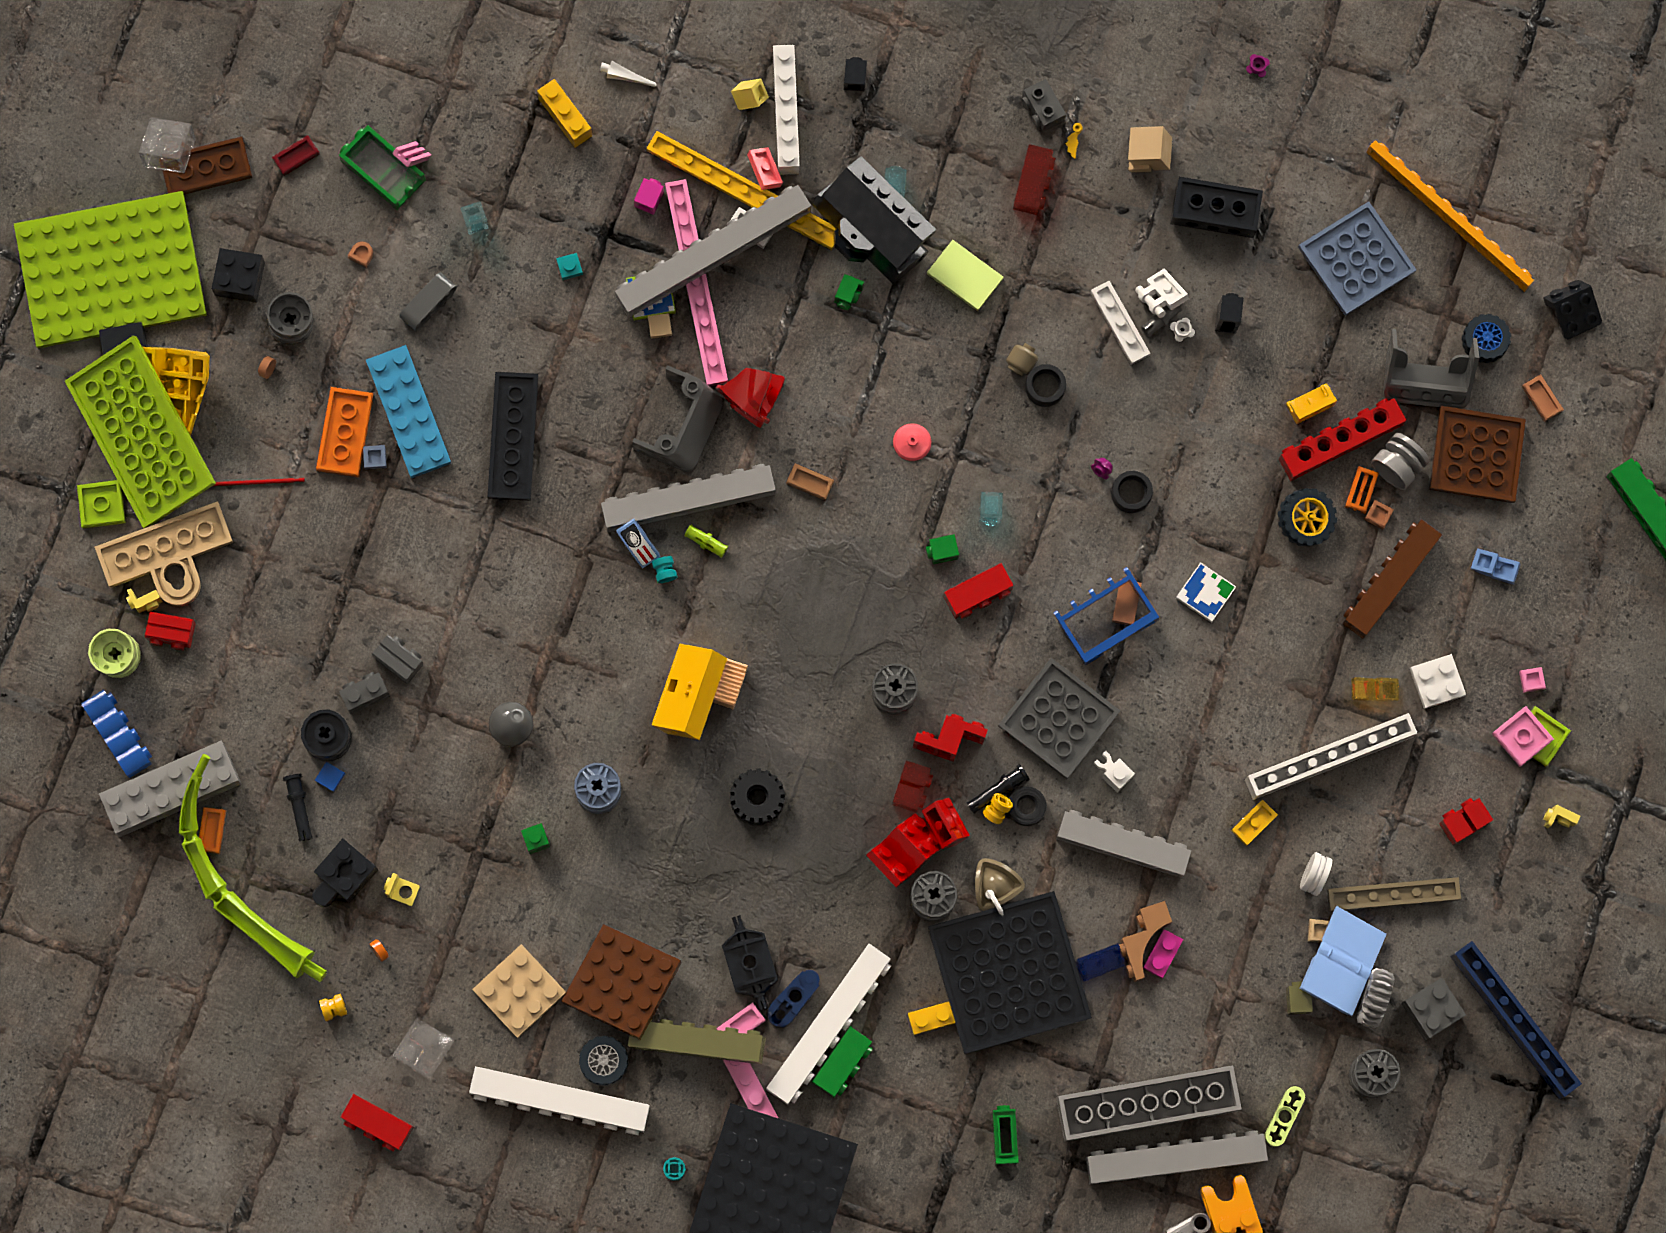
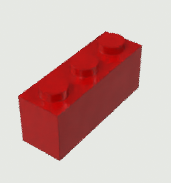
M1002 563L945 591L943 597L954 618L961 617L963 619L973 613L972 610L978 607L983 609L991 605V600L997 597L1003 599L1009 596L1014 585Z
M355 1094L352 1095L340 1117L345 1120L343 1125L354 1131L357 1127L364 1131L363 1136L372 1141H375L376 1138L384 1141L382 1146L393 1152L395 1149L402 1150L414 1128L412 1125Z

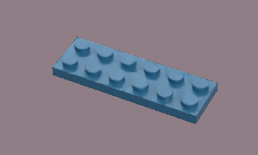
M404 345L366 359L410 477L414 478L451 464L407 346Z

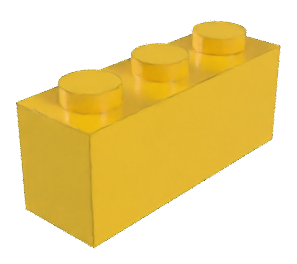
M555 79L537 90L538 99L575 148L592 137L591 127Z

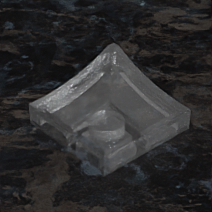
M416 1018L394 1052L393 1057L430 1080L455 1040Z

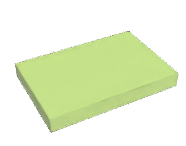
M954 240L950 242L927 271V275L976 311H979L1004 278Z

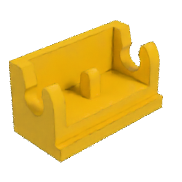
M1325 384L1287 402L1286 406L1295 423L1299 424L1335 406L1337 399L1334 397L1330 387Z

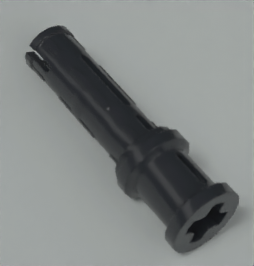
M1020 764L1016 765L1017 768L1007 775H1001L999 782L966 802L973 814L989 804L994 794H1004L1007 791L1013 792L1016 786L1024 781L1028 782L1030 778Z
M301 773L283 777L288 790L286 797L292 804L299 842L305 841L304 831L307 840L313 839L304 802L306 792L302 788L301 778L303 776Z

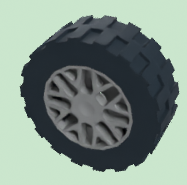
M597 1036L592 1040L590 1039L580 1052L579 1065L583 1075L588 1081L598 1086L615 1084L618 1080L622 1079L627 1071L628 1055L625 1047L613 1037Z

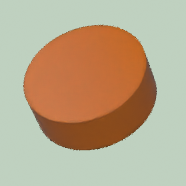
M375 939L369 944L381 962L388 958L389 955L379 940Z

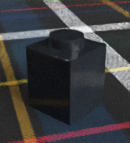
M859 57L846 59L844 90L865 92L867 60Z

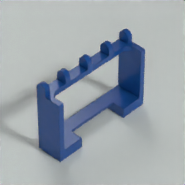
M1127 567L1123 569L1127 576L1117 583H1114L1111 577L1106 580L1110 587L1096 595L1093 589L1088 590L1092 598L1085 603L1077 606L1075 601L1072 600L1070 604L1073 610L1061 617L1057 610L1053 612L1085 666L1104 655L1106 650L1135 632L1142 631L1159 621L1158 614ZM1130 582L1149 614L1084 653L1065 624V621L1125 583Z

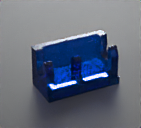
M1118 943L1078 958L1075 961L1083 982L1125 966V959L1121 956V949Z

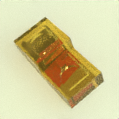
M1354 677L1351 679L1352 700H1399V679L1382 677L1375 679Z

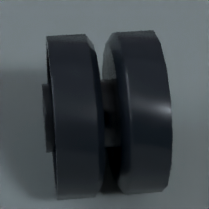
M329 709L318 710L311 713L304 720L301 728V740L307 751L315 759L323 762L335 761L349 750L352 742V733L346 720L339 713ZM326 733H328L330 736L327 739L323 737Z

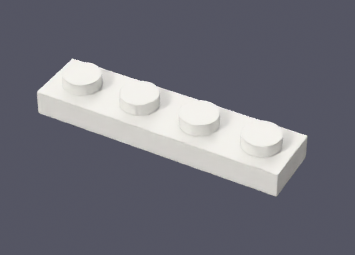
M1107 281L1092 289L1090 293L1130 364L1132 365L1150 356V351L1111 282Z

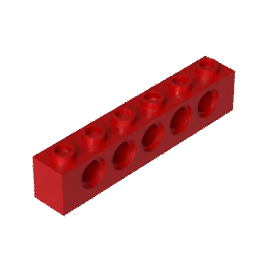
M1387 398L1376 404L1375 408L1371 410L1365 408L1357 413V417L1350 419V417L1345 418L1338 423L1339 426L1333 429L1331 426L1319 432V436L1315 438L1309 436L1301 441V445L1295 448L1291 445L1282 450L1283 454H1281L1279 461L1289 480L1293 481L1403 426L1407 420L1395 398L1389 401ZM1374 416H1381L1384 419V423H1377L1374 420ZM1355 425H1362L1365 428V432H1358ZM1343 434L1347 441L1340 442L1336 435ZM1318 444H1325L1328 451L1319 450ZM1299 453H1306L1309 456V460H1301Z

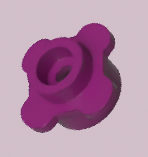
M1256 54L1251 55L1249 58L1250 64L1246 67L1247 73L1257 74L1260 78L1266 75V67L1270 64L1269 59Z
M1096 458L1094 460L1095 463L1091 465V469L1098 477L1107 480L1109 478L1108 474L1112 473L1113 466L1105 458Z

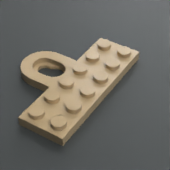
M217 501L95 546V550L110 588L151 573L157 592L166 603L172 606H185L196 599L201 589V581L193 557L231 544L233 540ZM172 565H180L185 570V584L180 590L174 589L165 580V572Z

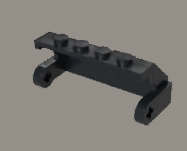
M861 156L850 164L833 183L821 191L812 205L836 228L833 233L834 247L848 261L864 263L868 259L892 284L897 282L925 258L928 250L922 243L937 230Z

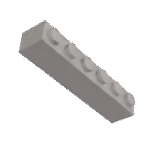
M1075 810L1065 811L1056 838L1069 844L1179 878L1184 876L1191 850L1187 849V846L1175 842L1172 845L1166 843V839L1159 836L1150 838L1139 830L1133 829L1132 832L1124 830V826L1117 823L1108 825L1097 817L1085 818L1082 817V813Z

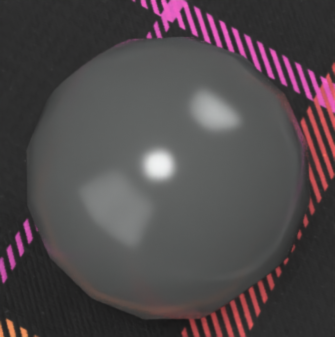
M509 701L500 704L492 711L489 718L491 736L504 746L514 747L524 743L530 737L533 730V717L530 711L518 702Z

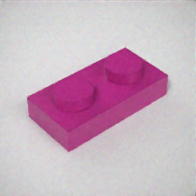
M1163 929L1143 969L1163 979L1183 939Z

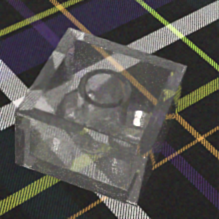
M150 117L139 150L143 167L185 173L196 138L192 124Z

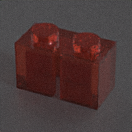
M906 760L892 805L916 813L919 807L923 808L927 797L923 795L925 787L930 788L933 775H930L931 768Z

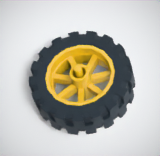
M1305 488L1294 491L1285 497V501L1280 504L1281 510L1278 511L1280 520L1278 525L1283 530L1282 534L1285 537L1287 536L1291 543H1296L1298 546L1317 545L1330 537V533L1334 532V524L1337 523V517H1335L1337 511L1336 507L1333 508V501L1326 497L1327 494L1319 492L1317 489ZM1302 502H1305V512L1298 507ZM1309 502L1316 506L1312 511H1310ZM1318 510L1320 513V518H1317L1315 514ZM1295 511L1300 514L1299 518L1294 519ZM1300 521L1302 523L1300 529L1296 526L1295 522ZM1313 521L1320 522L1317 530L1313 524ZM1307 523L1312 533L1304 532Z

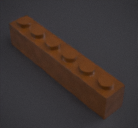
M1422 519L1418 524L1413 522L1406 532L1409 534L1405 541L1400 539L1394 547V550L1397 551L1392 558L1388 555L1382 563L1383 571L1380 574L1376 572L1368 582L1371 584L1370 588L1367 591L1363 589L1356 598L1359 602L1355 608L1350 606L1343 615L1346 619L1342 624L1362 639L1369 633L1442 536L1441 533Z

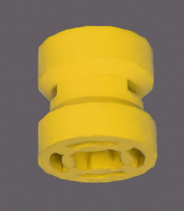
M996 793L991 799V805H987L983 810V814L989 821L1001 824L1005 819V813L1011 810L1013 804L1006 796Z
M341 994L335 995L333 999L328 1000L325 998L319 1000L325 1021L332 1020L335 1016L342 1017L347 1015Z

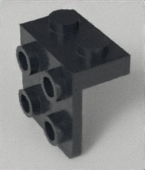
M1581 280L1572 281L1567 287L1555 289L1549 295L1543 297L1545 305L1555 310L1563 338L1567 340L1602 323L1592 286Z

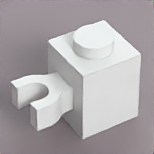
M1105 751L1102 756L1106 758L1107 762L1101 764L1096 760L1094 765L1106 771L1102 778L1118 793L1133 778L1135 773L1120 758L1113 763L1110 754Z

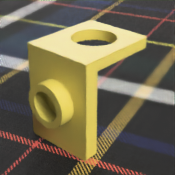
M395 873L392 874L391 878L388 877L384 886L385 894L388 898L409 906H413L420 888L417 884L399 878ZM403 886H409L412 889V895L407 899L402 898L399 894Z

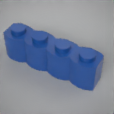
M103 689L81 704L125 774L131 778L152 764L149 760L152 758V755L146 746L141 748L138 740L141 739L134 728L130 730L126 723L129 719L123 710L118 712L115 704L118 702L111 692L107 694Z

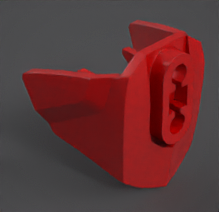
M745 368L725 385H717L716 389L731 403L730 406L755 426L761 428L764 423L768 424L770 422L767 416L780 394L785 377L766 371Z

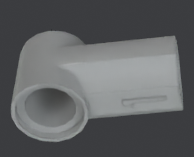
M1196 1213L1169 1228L1166 1232L1205 1233L1209 1230L1211 1221L1206 1214ZM1197 1217H1203L1206 1220L1205 1228L1198 1230L1195 1227L1194 1221Z

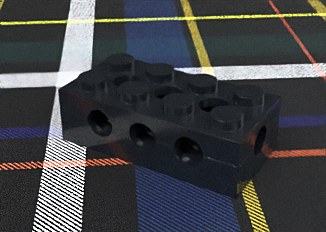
M1179 176L1170 224L1254 238L1258 227L1263 191ZM1191 202H1197L1200 206H1194ZM1217 205L1220 207V210L1214 209L1212 206ZM1233 209H1239L1242 213H1236Z

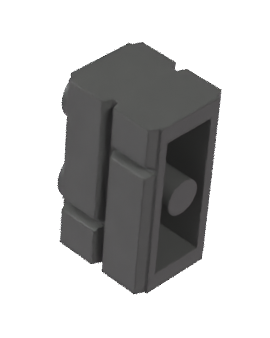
M387 635L372 653V657L404 683L408 684L423 666V662L420 660L422 656L414 649L408 651L403 647L405 643L397 636L392 638Z

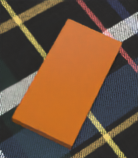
M335 387L330 388L316 471L352 477L360 476L363 447H365L374 397L373 393Z

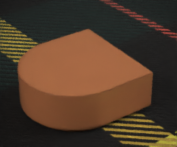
M358 242L352 247L348 258L367 268L373 258L372 247L366 242Z

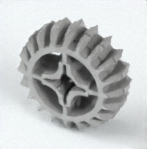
M1378 968L1371 972L1358 1007V1023L1372 1028L1379 1026L1393 990V973Z

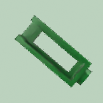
M1010 1105L997 1106V1110L992 1111L995 1165L1019 1163L1016 1110L1010 1109ZM1010 1117L1012 1153H1001L999 1118Z

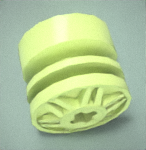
M118 629L100 631L89 644L88 655L92 665L100 672L112 678L129 676L137 669L140 663L141 651L139 644L133 637ZM116 650L121 652L117 659L113 657V654H116Z

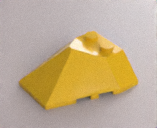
M143 347L191 436L209 379L210 356L206 352Z

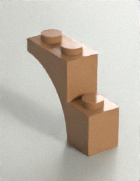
M1165 901L1140 909L1136 919L1139 927L1144 928V931L1122 938L1120 940L1121 944L1118 945L1122 958L1126 957L1128 965L1125 966L1128 977L1133 978L1134 982L1145 978L1143 954L1149 939L1159 929L1172 923Z

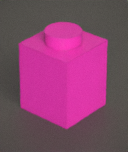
M644 178L634 199V207L654 215L664 194V186L655 179L651 178L648 180Z

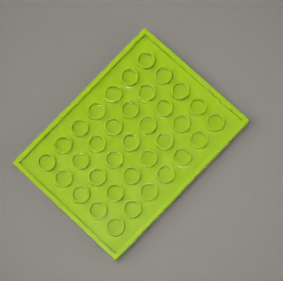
M183 191L14 223L37 348L99 337V330L142 322L145 328L207 316Z

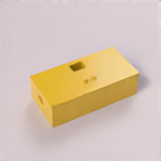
M679 644L652 726L667 734L700 740L728 658L712 649Z

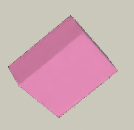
M1542 667L1521 670L1519 672L1523 693L1546 689Z

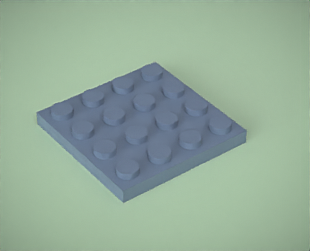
M1369 201L1298 246L1345 316L1416 272V268Z

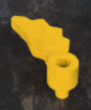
M1080 123L1073 125L1075 132L1070 134L1066 143L1068 146L1067 152L1071 153L1074 159L1076 158L1079 143L1077 138L1083 130Z

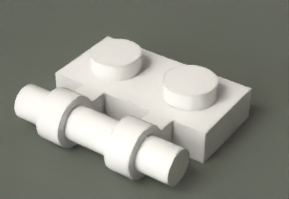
M1165 269L1147 279L1149 285L1147 288L1144 289L1142 286H1138L1135 290L1138 298L1149 306L1152 314H1156L1159 318L1165 316L1166 312L1162 308L1166 305L1170 310H1173L1189 300L1188 294ZM1157 294L1160 298L1154 300L1152 296Z

